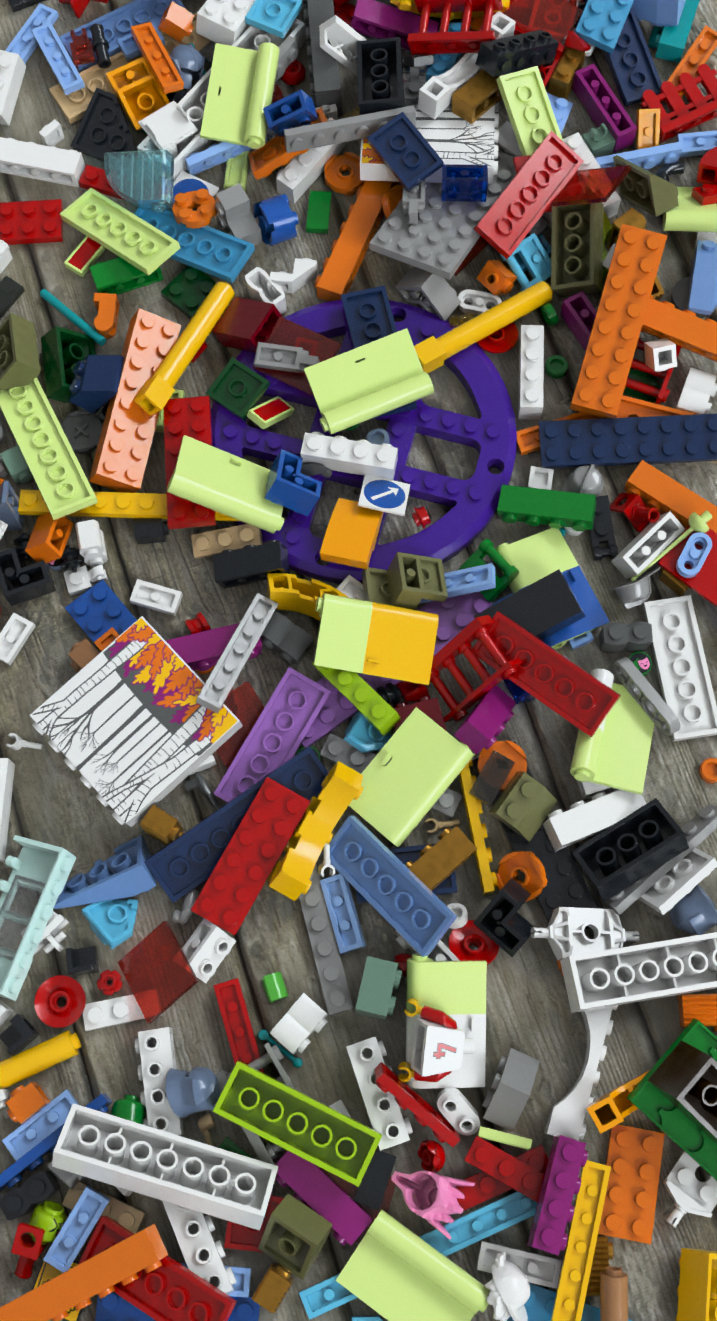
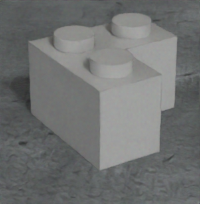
M238 183L216 193L217 203L215 207L219 214L217 219L221 228H226L227 234L250 242L254 246L262 243L261 229L251 213L250 200L241 184Z
M411 268L395 286L407 304H420L424 310L439 316L443 321H446L461 303L455 289L447 283L444 277L420 268Z
M512 1048L507 1057H501L496 1069L500 1074L496 1073L491 1084V1088L494 1089L493 1093L488 1091L482 1104L483 1107H486L483 1119L513 1131L530 1097L540 1063L539 1060Z

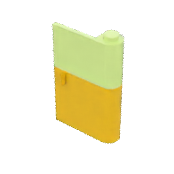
M323 593L322 598H317L315 611L319 612L321 620L313 665L429 685L438 628V614Z

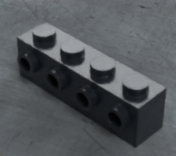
M543 30L482 42L475 64L495 77L553 63L559 42L549 32Z

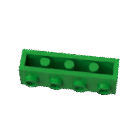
M502 485L497 512L499 519L506 523L519 521L531 526H538L539 524L549 525L555 529L570 527L576 531L592 530L597 504L596 495Z

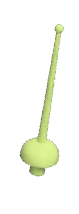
M707 510L700 516L693 512L688 520L690 528L659 554L644 570L635 577H632L631 581L635 582L641 574L693 531L696 533H706L709 531L706 523L713 518Z

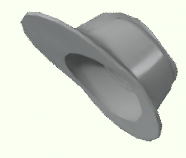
M594 464L576 467L569 473L562 491L596 495V497L600 496L604 487L603 475L595 468Z
M658 566L644 572L635 582L630 580L625 584L608 589V591H615L624 608L628 609L641 605L647 601L651 594L650 575L661 567Z

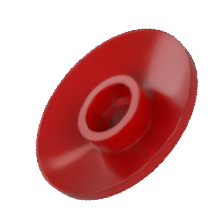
M512 322L476 342V344L481 349L490 353L507 352L517 343L518 329Z
M468 920L463 927L451 931L448 942L449 950L460 961L486 960L487 965H489L496 958L500 946L473 924L475 920ZM474 945V946H476L478 949H477V950H471V949L469 948V946Z
M65 975L53 976L44 981L38 988L34 1000L35 1011L39 1019L46 1025L55 1028H63L75 1023L81 1017L86 1005V995L81 984L74 978ZM64 997L66 999L65 1006L60 1007L58 1005V1001L60 998Z

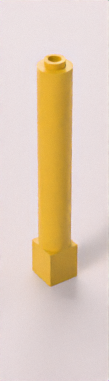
M539 281L435 339L434 336H431L415 345L414 348L423 371L427 373L443 366L444 360L550 302L553 295L551 286L544 281Z
M217 282L152 378L145 382L133 401L150 416L163 409L175 391L173 387L234 298L235 293L230 284Z
M68 1030L1 1061L0 1089H6L78 1055L81 1043L77 1034H71Z

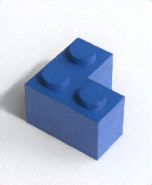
M281 449L270 468L265 499L308 517L320 498L322 482L301 474L303 458Z

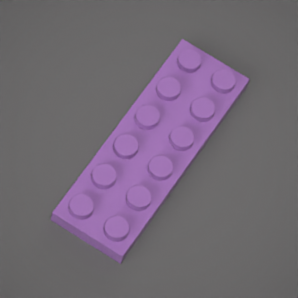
M288 667L215 790L214 795L229 802L292 758L330 696L331 691Z

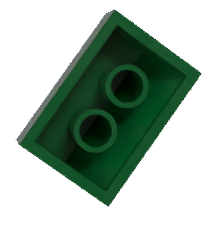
M55 326L41 337L47 398L71 403L69 401L71 394L69 387L75 376L73 369L78 361L84 360L88 355H95L94 340L88 335Z

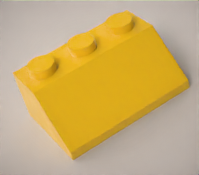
M681 1248V1256L679 1258L680 1278L677 1288L678 1311L675 1321H717V1252Z

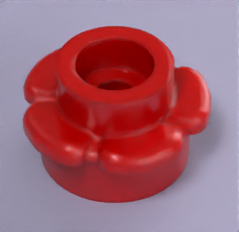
M424 506L418 509L415 507V513L411 514L417 527L421 525L425 529V526L431 523L429 515Z
M115 970L103 971L100 974V979L97 980L98 989L102 990L105 995H113L115 992H118L122 987L120 973ZM108 980L112 981L110 985L107 984Z

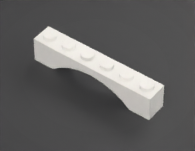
M498 11L492 17L491 30H494L496 39L514 36L516 21ZM466 53L450 70L444 74L432 76L419 89L417 108L435 120L452 103L451 99L454 92L464 86L470 78L475 77L481 72L482 68L475 64L478 53Z
M618 1005L581 1011L587 1039L585 1062L580 1076L572 1089L550 1108L544 1131L545 1134L551 1136L562 1135L577 1141L579 1139L583 1140L587 1124L583 1123L585 1114L588 1113L586 1107L593 1103L594 1100L593 1097H590L592 1087H597L600 1072L597 1071L599 1060L603 1061L605 1058L607 1046L603 1044L605 1036H610L613 1020H610L612 1010H616Z

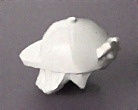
M503 1251L501 1254H497L495 1263L492 1264L493 1279L485 1284V1287L491 1290L487 1297V1303L493 1305V1319L507 1321L511 1316L514 1321H528L524 1306L530 1297L528 1276L524 1274L519 1266L508 1262L506 1251Z

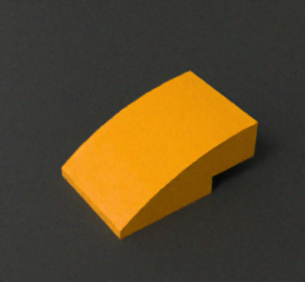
M144 57L106 73L107 83L113 94L118 98L122 110L136 131L142 129L138 124L140 120L170 103L166 94H163Z
M339 498L320 550L321 560L368 570L384 512L358 506V501Z

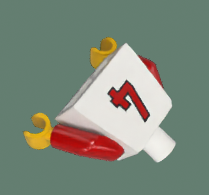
M410 998L406 1002L414 1004L416 1010L409 1011L405 1009V1014L410 1017L419 1014L421 1018H416L411 1064L401 1062L398 1066L399 1070H406L408 1074H399L398 1078L401 1082H407L411 1077H414L416 1081L438 1082L449 1075L451 1071L458 1070L462 1066L463 1054H473L475 1042L473 1038H465L464 1031L457 1027L456 1021L449 1015L426 1005L420 1007L416 999Z

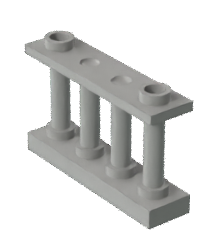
M270 1042L266 1043L264 1046L267 1053L248 1065L260 1070L274 1062L281 1075L276 1080L295 1089L280 1062L284 1057L278 1046H271ZM225 1070L215 1074L222 1091L231 1075V1072L227 1074ZM242 1127L260 1161L276 1165L274 1159L278 1157L277 1154L284 1150V1148L274 1143L265 1144L261 1136Z

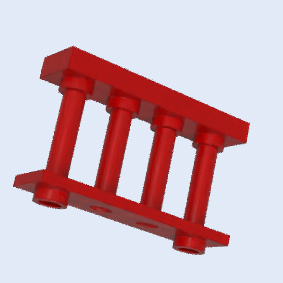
M414 0L421 18L418 33L408 34L407 42L412 55L478 53L482 42L496 40L494 30H491L493 11L503 10L502 0ZM473 11H484L481 31H469ZM451 12H463L459 32H448ZM430 13H442L439 32L427 33Z
M640 337L635 351L637 349L645 351L644 341L640 340ZM679 345L676 346L677 358L682 347ZM633 359L631 368L664 379L661 389L627 378L625 387L656 397L655 404L665 403L670 392L666 387L673 368L656 372L648 367L645 362Z
M489 615L476 617L433 656L429 683L432 682L451 710L443 718L444 722L452 720L458 722L468 715L467 710L501 680L512 677L517 672L516 667L522 663L520 658L507 661L490 638L488 628L494 621ZM475 639H480L500 667L492 676L471 649V643ZM459 654H464L483 681L476 690L473 689L455 663V657ZM443 668L449 670L467 696L460 704L457 703L439 677L441 675L439 672Z

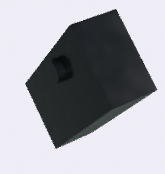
M400 37L357 41L359 114L364 115L404 107L403 60Z
M560 569L474 616L476 618L489 615L492 619L496 612L500 611L540 640L586 617Z
M655 798L571 852L580 870L603 902L689 849L685 833L657 798Z

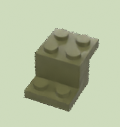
M397 552L387 570L368 567V570L363 569L362 571L365 601L415 610L421 599L445 602L448 597L442 559Z

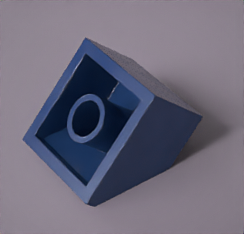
M88 355L84 360L78 361L73 369L75 376L69 387V391H71L69 401L93 414L117 394L124 357L121 355Z

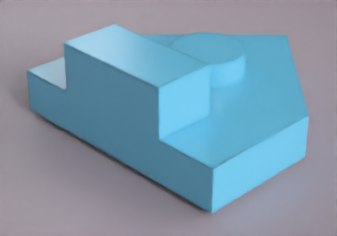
M357 712L347 727L343 740L360 752L368 753L380 751L392 736L390 731L383 736L360 712Z
M114 899L91 903L82 909V914L90 923L91 930L104 946L107 944L112 950L133 936L138 900Z

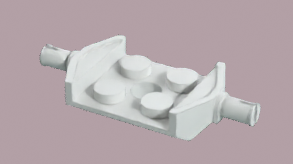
M558 907L554 909L548 927L531 928V933H533L531 937L546 938L558 961L568 956L622 948L623 942H638L640 936H636L639 935L638 931H625L622 928L619 915L613 909ZM586 926L593 930V939L586 937L584 933Z
M685 1152L682 1153L663 1182L674 1201L673 1206H675L666 1221L675 1228L687 1212L711 1218L713 1215L711 1212L717 1204V1181L709 1174L705 1181L700 1182L697 1180L695 1170L700 1165Z

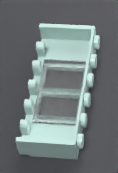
M17 835L14 836L13 840L23 847L18 858L8 856L5 860V864L13 869L8 881L0 879V891L3 892L0 897V996L16 1001L32 964L36 948L43 938L47 922L53 914V908L58 896L62 893L76 860L73 854L62 847Z

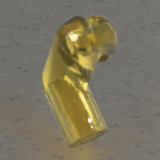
M475 314L453 315L449 323L453 327H458L474 318Z

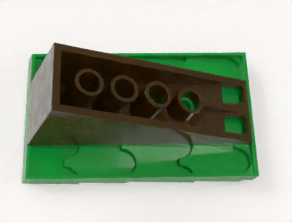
M694 1018L639 1082L636 1088L628 1095L627 1099L717 1181V1037L699 1020Z

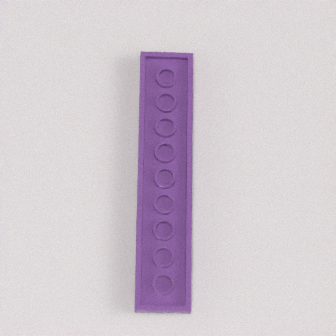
M478 591L446 598L445 602L431 601L420 608L418 611L438 614L439 620L434 655L475 619L474 616L491 607L492 602H489ZM357 673L375 691L379 686L385 688V685L389 682L395 686L401 682V680ZM321 678L316 683L330 690L331 694L301 743L305 748L307 746L311 747L359 712L345 696L324 678Z

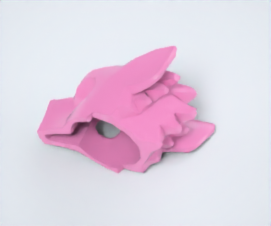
M395 1171L391 1178L402 1190L409 1209L426 1219L450 1240L452 1237L440 1221L453 1223L455 1220L450 1215L455 1213L462 1214L463 1208L459 1205L457 1198L465 1199V1196L456 1186H475V1183L429 1171H418L412 1174Z

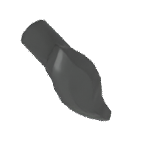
M311 462L302 464L301 474L306 476L320 474L329 478L332 475V470L323 464Z
M196 772L194 779L184 783L185 789L188 792L198 788L215 810L220 808L203 775Z

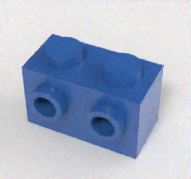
M302 89L263 108L268 128L279 137L284 136L285 129L310 125L312 121L318 119L312 98Z

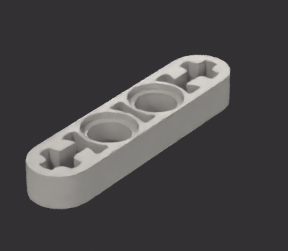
M627 657L615 661L612 666L614 674L658 729L666 736L679 731L681 727L679 719L633 662Z

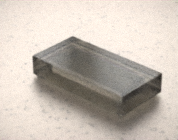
M493 750L472 786L469 795L491 807L515 762Z

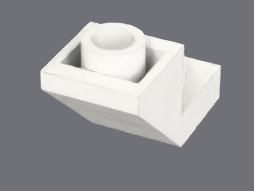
M295 258L293 274L284 271L271 272V282L279 285L284 293H294L317 277V260Z

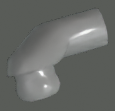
M192 889L185 894L182 911H173V923H180V925L188 923L193 914L191 908L197 900L198 891L196 889Z

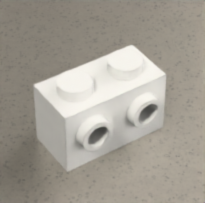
M204 918L174 961L204 983H207L225 956L229 954L236 940Z

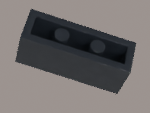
M268 540L265 544L257 546L246 545L243 549L223 550L221 554L213 555L215 582L224 589L267 580V573L290 574L288 549L278 540Z

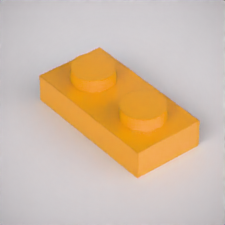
M660 108L637 109L636 150L659 146Z

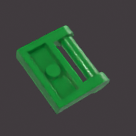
M485 539L480 543L478 549L460 566L459 570L487 564L483 558L488 555L504 572L501 578L495 573L496 588L479 591L489 602H492L518 576L519 570L515 566H511L493 547L494 544L489 539Z

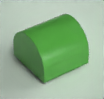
M281 972L263 976L261 982L268 1003L272 1004L289 997Z

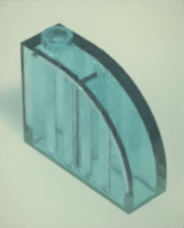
M165 149L104 153V168L107 180L112 189L121 198L137 208L152 210V212L164 213L165 210L172 209L174 156Z

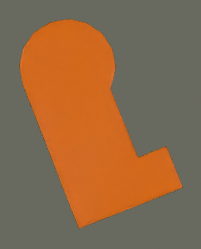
M94 293L93 301L98 311V315L94 319L95 329L104 338L110 339L116 334L120 306L117 294Z

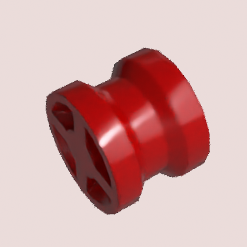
M201 612L196 614L194 619L184 621L190 634L211 630Z

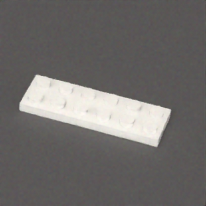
M691 595L644 602L642 606L646 622L652 625L653 641L651 646L663 700L675 713L681 726L679 731L671 734L672 741L717 735V706Z

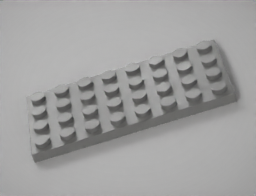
M498 151V159H494V161H498V174L493 175L492 184L426 182L425 209L423 213L418 212L417 224H408L409 212H403L401 200L370 241L369 250L450 280L481 236L474 230V227L516 175L513 163L514 156Z

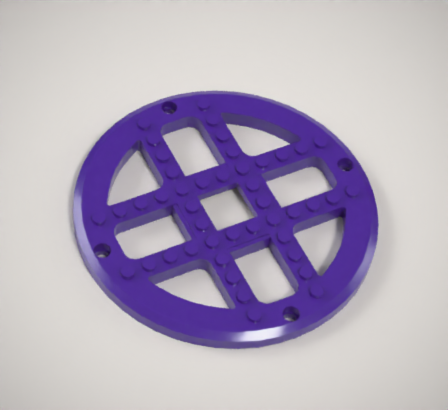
M341 300L320 303L284 317V320L268 342L270 344L295 347L297 337L321 342L345 335L339 355L354 349ZM389 300L393 318L403 320L395 322L397 332L407 328L414 346L431 336H434L436 339L456 328V326L448 321H443L439 316L424 309ZM476 343L444 360V364L457 376L473 402L478 418L429 407L421 399L416 401L417 409L374 418L389 422L386 431L389 434L390 445L398 448L394 481L411 484L408 495L410 497L453 508L437 522L412 536L378 545L388 514L384 512L375 548L368 566L370 568L387 570L397 552L442 559L443 564L470 545L486 528L497 512L502 485H509L516 456V422L512 402L504 381L494 364ZM245 350L240 352L236 360L270 382V386L263 394L264 396L274 398L279 396L286 401L317 408L310 433L320 432L325 436H339L340 431L332 435L328 431H323L319 420L322 416L306 376L288 371L255 367L256 353ZM213 401L211 408L213 447L240 458L248 455L271 462L275 461L281 449L301 457L303 440L250 427L246 424L247 417L243 421ZM416 433L475 448L480 456L474 475L470 479L460 480L408 467L407 462ZM491 468H497L500 470L501 473L492 474L489 472V470ZM333 470L329 478L320 474L308 476L322 482L320 498L326 480L361 489L364 480L363 475ZM320 498L308 517L290 509L280 531L276 530L272 534L261 529L263 544L268 540H278L287 547L289 569L305 576L341 584L350 575L363 584L362 568L333 562L325 566L318 564V561L321 559L320 550L324 539L313 536L310 531ZM233 521L236 526L247 524L242 521Z

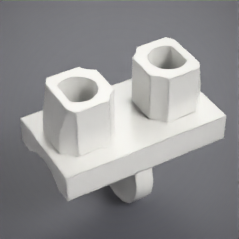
M53 911L43 932V938L34 954L42 948L47 954L54 948L59 952L64 949L60 942L67 936L61 930L69 923L64 916L58 915ZM27 927L21 932L22 937L24 936Z

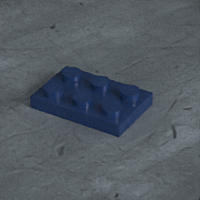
M404 112L367 137L369 145L407 192L444 166L443 160Z

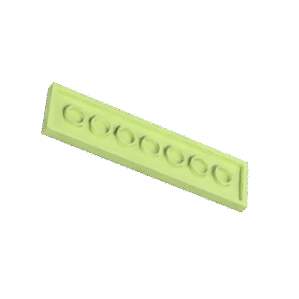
M37 377L29 385L0 390V409L53 520L98 503Z

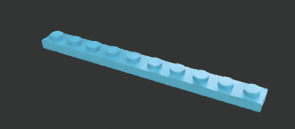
M515 1191L455 1219L453 1223L444 1224L443 1226L452 1237L450 1240L437 1229H433L419 1237L444 1256H448L534 1216L538 1203ZM340 1273L299 1292L309 1320L358 1298L336 1281Z

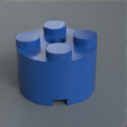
M286 194L277 195L253 205L254 218L258 217L259 219L258 226L261 229L262 240L266 245L273 246L297 236L295 225L299 224L298 216L295 211H291Z

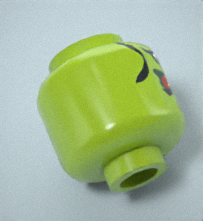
M45 1201L35 1207L28 1224L45 1230L42 1245H46L47 1243L54 1242L66 1222L67 1216L62 1205L54 1201ZM29 1232V1234L32 1236V1240L36 1243L35 1236Z

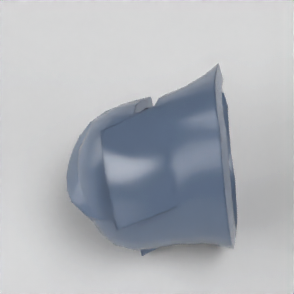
M191 44L178 45L174 47L169 56L184 82V88L191 90L192 79L199 81L204 76L205 56L201 55Z
M699 884L678 901L670 911L671 920L676 928L692 935H702L709 928L717 926L715 904Z
M195 1067L190 1072L170 1068L166 1078V1095L173 1112L181 1118H186L195 1112L213 1111L220 1097V1086L215 1074L206 1067Z

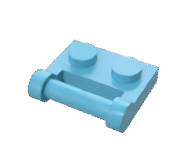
M535 233L525 238L508 259L500 255L503 261L506 260L512 272L517 276V280L521 285V291L551 276V260ZM517 252L533 277V280L530 282L513 256Z

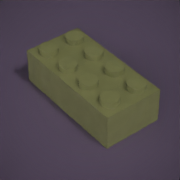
M595 195L552 202L551 290L560 298L573 296L581 291L584 294L602 292L603 203Z

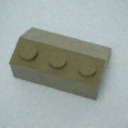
M618 155L613 157L620 197L655 217L679 206L676 185Z
M12 313L0 325V390L29 385L34 378L38 377L41 370L34 323Z

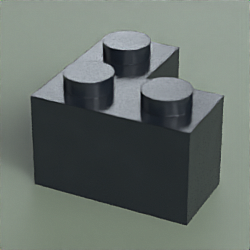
M15 547L0 552V584L4 597L11 606L56 591L51 572L44 560L24 567Z
M513 878L506 883L473 922L511 957L528 940L532 934L531 928L534 927L517 912L531 894Z

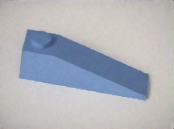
M634 0L632 7L639 22L646 20L651 25L657 27L678 26L686 0Z
M698 240L691 262L688 310L694 313L711 315L717 307V244L710 240Z
M141 835L121 844L113 850L115 854L104 862L101 859L94 863L95 866L85 875L79 873L68 880L62 893L58 896L54 909L132 897L142 892H148L155 887L156 878L144 863L151 856L144 837Z

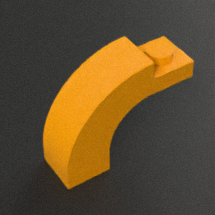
M650 1070L623 1083L586 1107L600 1134L623 1122V1118L638 1109L627 1097Z

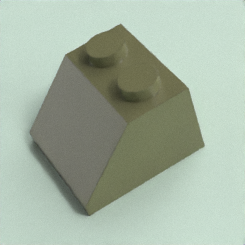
M516 772L489 813L530 842L558 801L542 784L526 772Z
M287 1194L271 1214L258 1249L303 1280L326 1242L333 1224L304 1205L300 1200Z

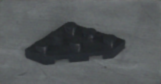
M96 87L70 146L73 150L130 172L138 151L116 95Z

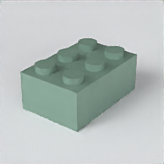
M367 956L355 1007L356 1014L384 1021L387 1020V1015L393 1016L396 997L392 996L393 990L398 991L402 971L397 970L398 963Z

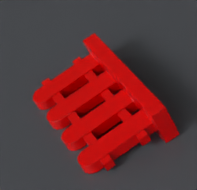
M701 64L696 71L697 77L692 78L689 73L684 72L680 75L678 79L679 85L674 87L672 82L664 81L660 87L661 94L656 96L654 91L649 89L643 92L640 105L642 109L660 108L659 144L717 117V79L715 77L717 71L715 69L711 70L707 64ZM701 83L708 95L703 96L697 84ZM682 91L689 101L687 105L684 104L679 95ZM665 100L671 110L668 114L660 103Z

